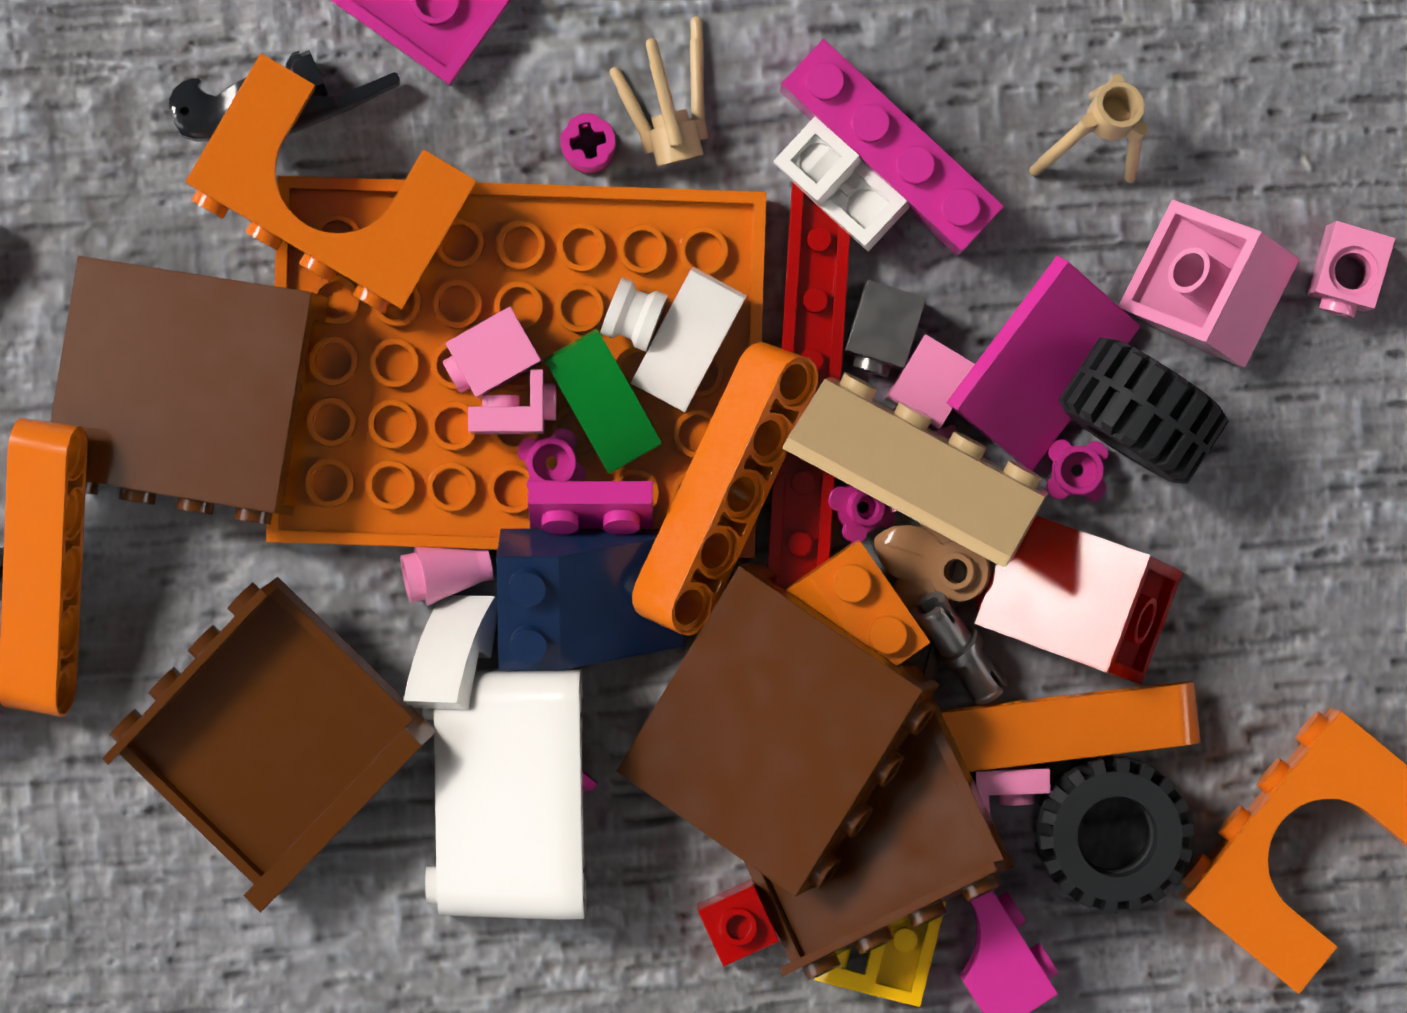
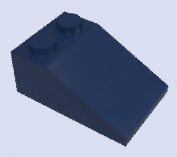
M501 528L496 555L499 670L561 671L684 647L685 635L642 617L635 611L632 603V592L635 582L660 529H640L638 532L628 535L611 534L604 529H578L572 534L554 535L546 533L542 529Z

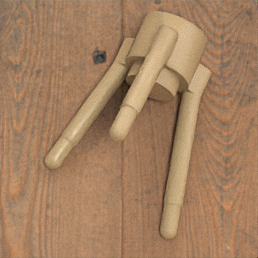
M694 16L690 22L691 120H689L687 109L675 111L664 63L656 39L649 38L646 41L649 64L662 115L651 117L653 130L621 69L612 67L609 72L618 90V94L640 135L644 155L654 152L657 167L704 155L701 140L710 138L705 121L702 19L698 16Z
M1115 74L1108 83L1091 91L1089 99L1092 102L1087 109V114L1030 167V174L1034 177L1039 176L1086 134L1094 132L1098 137L1110 141L1120 140L1124 137L1128 138L1124 179L1127 183H1133L1136 180L1139 167L1142 139L1149 131L1148 125L1140 120L1144 114L1145 104L1137 88L1125 82L1122 75Z

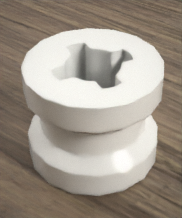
M622 277L609 306L600 334L609 338H614L618 335L624 336L632 340L635 348L646 352L668 295L657 290L647 294L637 290L634 281Z

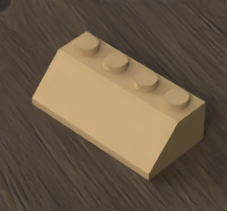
M845 372L841 381L834 377L824 379L789 434L782 449L1005 568L1014 558L1049 493L1037 487L1041 477L1026 467L1010 460L1005 468H1002L983 458L987 448L964 434L954 431L950 439L929 429L928 426L932 418L908 404L899 402L894 410L873 399L878 389L856 376Z

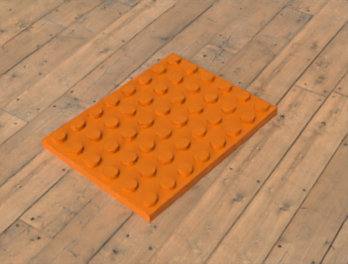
M278 176V190L287 208L306 225L329 233H347L362 229L381 217L391 205L405 180ZM476 182L403 308L399 309L390 303L385 313L353 296L352 294L358 284L338 272L332 281L329 282L300 265L299 262L304 252L283 241L278 250H275L274 286L313 292L329 297L325 322L313 320L283 501L284 505L294 506L293 515L272 514L271 525L266 524V542L497 550L501 528L530 529L527 481L530 476L526 462L518 456L520 443L526 438H534L538 441L552 437L556 430L562 428L570 430L577 438L574 451L578 463L586 470L584 481H653V528L640 529H661L740 357L752 344L762 342L767 192ZM692 267L747 295L685 412L631 384L647 351L635 348L632 340L624 336L618 335L614 338H609L600 334L662 442L661 445L608 474L543 359L595 329L600 333L622 277L634 281L637 290L647 294L657 290L668 295L648 349ZM510 306L543 362L531 370H543L545 372V383H556L557 419L545 420V434H471L468 432V407H482V398L478 399L475 397L471 388L462 393L459 392L442 362L452 356L445 343ZM530 370L487 395H518L519 406H530ZM549 457L546 460L547 467L550 469L557 467L558 460L555 457ZM756 521L739 557L755 558ZM586 528V529H603V528Z

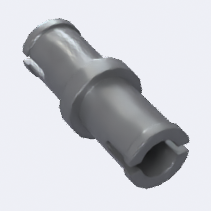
M936 591L923 596L915 604L917 609H912L911 615L937 648L935 655L939 663L945 669L954 671L976 704H987L998 698L1003 693L1001 687H1006L1007 680L997 670L982 649L983 639L973 627L965 626L949 604L948 598L944 593Z

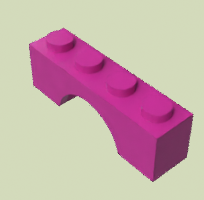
M822 39L781 83L780 93L810 121L816 117L854 150L865 165L908 202L910 213L956 256L968 246L1004 207L825 39Z
M992 891L969 901L976 919V939L970 958L960 971L959 976L983 1013H1029L1058 995L1050 979L1058 975L1059 972L1040 943L1029 949L1017 928L1026 923V920L1009 893L1006 891L996 897Z

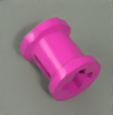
M593 113L580 114L571 118L567 127L561 133V148L567 163L582 173H597L604 170L613 161L616 153V139L611 125ZM584 129H592L595 138L605 137L606 143L597 146V157L592 159H586L584 152L580 149L572 150V144L580 141V131Z

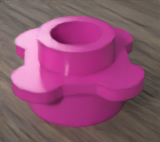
M562 428L556 430L552 437L538 441L534 438H526L520 443L518 456L526 462L530 476L528 481L585 480L586 470L578 463L574 451L577 438L573 432ZM549 457H555L558 460L557 467L553 469L548 468L546 460Z
M1057 440L1048 449V457L1052 461V477L1046 483V489L1050 496L1058 500H1062L1068 495H1083L1089 501H1097L1102 498L1107 490L1106 483L1102 480L1104 473L1103 463L1108 458L1106 447L1098 441H1092L1086 446L1070 445L1066 440ZM1076 464L1083 468L1080 476H1074L1071 472L1072 467Z
M849 484L834 488L828 498L832 515L837 524L843 528V537L849 542H854L855 540L864 541L868 532L877 527H890L896 517V511L891 513L888 505ZM862 501L867 506L864 513H860L858 510V504Z

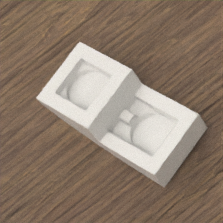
M816 117L804 127L773 161L797 187L868 252L910 207L901 195L865 165L854 150Z
M692 267L631 384L685 412L747 295Z
M451 595L437 603L420 638L409 673L404 702L414 708L469 709L478 658H491L498 620L496 596Z

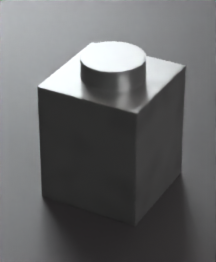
M868 279L865 282L843 351L844 353L856 356L853 367L884 377H888L890 367L898 370L904 369L926 297Z

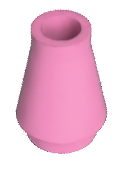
M414 547V553L400 556L404 585L410 603L424 601L425 605L428 606L478 583L493 580V569L488 549Z

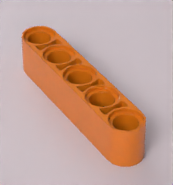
M764 342L752 344L740 357L635 582L632 592V603L635 611L642 617L679 634L688 636L698 633L704 626L722 595L788 451L782 449L815 394L818 385V371L815 363L810 358Z
M19 418L15 422L10 434L7 451L0 636V703L4 708L63 717L68 714L75 699L78 678L88 450L87 435L82 426Z
M1194 681L1152 684L940 710L969 772L1201 743Z

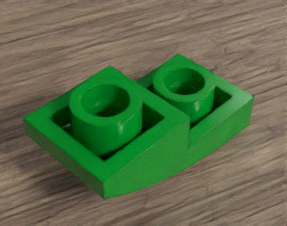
M597 329L543 359L608 474L662 444L640 402Z

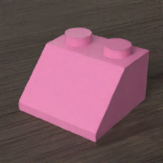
M1172 200L1119 307L1127 314L1200 351L1245 368L1300 259L1259 230Z

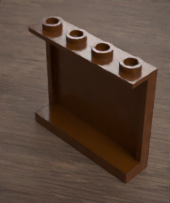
M78 256L50 422L82 426L85 429L88 445L86 494L98 495L99 484L120 487L118 498L120 500L155 505L157 494L178 497L176 509L213 515L214 504L216 503L236 507L234 519L271 525L273 513L293 515L294 506L284 505L283 501L313 320L325 322L329 297L308 291Z
M760 562L738 567L616 772L796 897L814 887L822 889L832 878L841 862V859L835 855L837 849L846 835L851 839L854 838L867 822L873 809L866 804L878 784L881 787H885L898 772L904 760V756L898 753L909 733L914 736L918 735L932 717L936 704L931 702L930 699L940 684L932 679L922 683L776 585L774 582L779 575Z
M276 577L261 589L252 582L235 598L227 608L234 615V618L221 631L215 625H212L193 643L188 652L195 659L182 673L173 667L152 687L148 694L156 701L143 715L136 709L132 710L112 730L109 735L117 743L102 758L109 765L119 756H122L254 885L243 896L260 913L437 731L411 705L404 702V698L279 577Z
M899 666L900 669L919 682L926 681L919 666ZM933 696L930 701L936 704V709L932 717L918 735L914 736L909 733L898 751V753L904 756L901 767L885 787H881L879 784L876 786L866 803L873 808L870 817L854 838L851 839L846 835L835 853L841 859V862L832 878L822 889L814 887L794 897L744 862L789 958L790 963L779 968L782 976L804 972L807 980H811L828 973L841 965L837 957L838 954L854 946H857L860 954L874 950L894 939L890 931L891 928L907 920H910L913 928L929 923L947 913L943 902L961 893L964 894L967 902L988 894L1001 886L997 876L1014 868Z

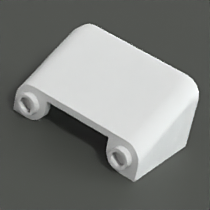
M582 667L561 671L476 669L468 710L422 708L423 718L425 720H434V728L437 730L434 733L436 867H426L425 891L426 903H437L440 916L553 920L585 918L587 900L586 879L583 873L585 866L582 771L583 723L582 718H580L583 698Z

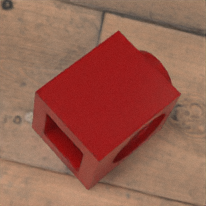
M752 878L697 903L699 916L723 967L779 941L778 934Z

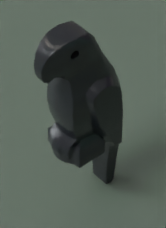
M310 51L292 53L285 67L313 83L315 90L289 135L345 113L400 85L398 74L393 72L340 95L327 96L329 94ZM246 77L227 87L217 96L204 92L200 88L202 82L198 78L185 80L176 86L169 98V112L182 137L195 142L209 141Z

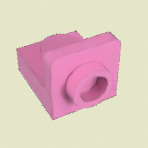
M530 370V406H519L518 395H483L482 407H468V432L471 434H545V420L557 419L556 383H545V372L543 370Z
M1044 763L971 772L972 779L989 815L990 795H999L1000 805L1016 806L1035 804L1036 794L1051 793L1050 769Z

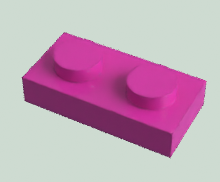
M528 481L530 529H542L544 532L554 535H567L576 532L578 529L603 528L611 534L628 535L638 532L640 528H653V481Z

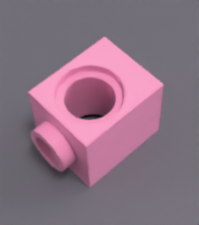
M1339 221L1326 225L1306 295L1321 299L1320 310L1340 317L1354 319L1357 310L1366 312L1375 309L1396 238ZM1342 256L1355 259L1362 268V280L1356 289L1343 287L1335 277V265Z
M510 306L446 342L445 344L452 356L442 361L459 392L462 393L471 388L478 399L543 363Z
M925 334L920 338L908 358L905 368L901 370L884 399L895 405L894 410L899 402H903L932 418L929 426L938 430L952 410L946 402L975 364Z

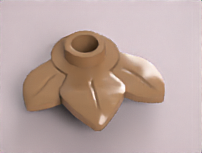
M921 523L920 526L901 525L891 527L878 534L874 539L875 550L880 562L890 574L898 578L893 589L910 613L912 609H917L915 606L917 601L929 593L942 592L948 598V602H963L979 596L988 585L991 574L988 559ZM957 559L963 561L967 566V576L961 583L953 581L949 575V567Z

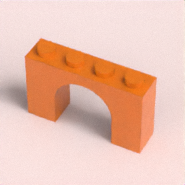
M260 53L185 181L187 185L196 189L191 201L221 219H224L229 209L251 221L245 233L276 251L281 243L285 241L304 252L299 264L329 282L332 281L337 272L358 284L352 295L380 312L385 313L390 303L402 309L477 180L423 149L391 205L381 217L370 225L347 233H329L306 225L293 215L283 202L276 180V165L281 147L313 94L315 85Z
M1330 708L1325 715L1319 711L1315 712L1304 723L1295 737L1301 743L1286 762L1278 758L1263 773L1256 785L1262 792L1248 809L1240 805L1226 818L1218 830V834L1223 839L1209 856L1201 852L1189 863L1182 873L1184 876L1180 880L1184 887L1177 894L1298 994H1300L1337 949V946L1291 909L1275 890L1269 873L1268 855L1271 840L1280 823L1292 811L1306 803L1322 799L1343 800L1357 807L1407 848V765L1346 714Z

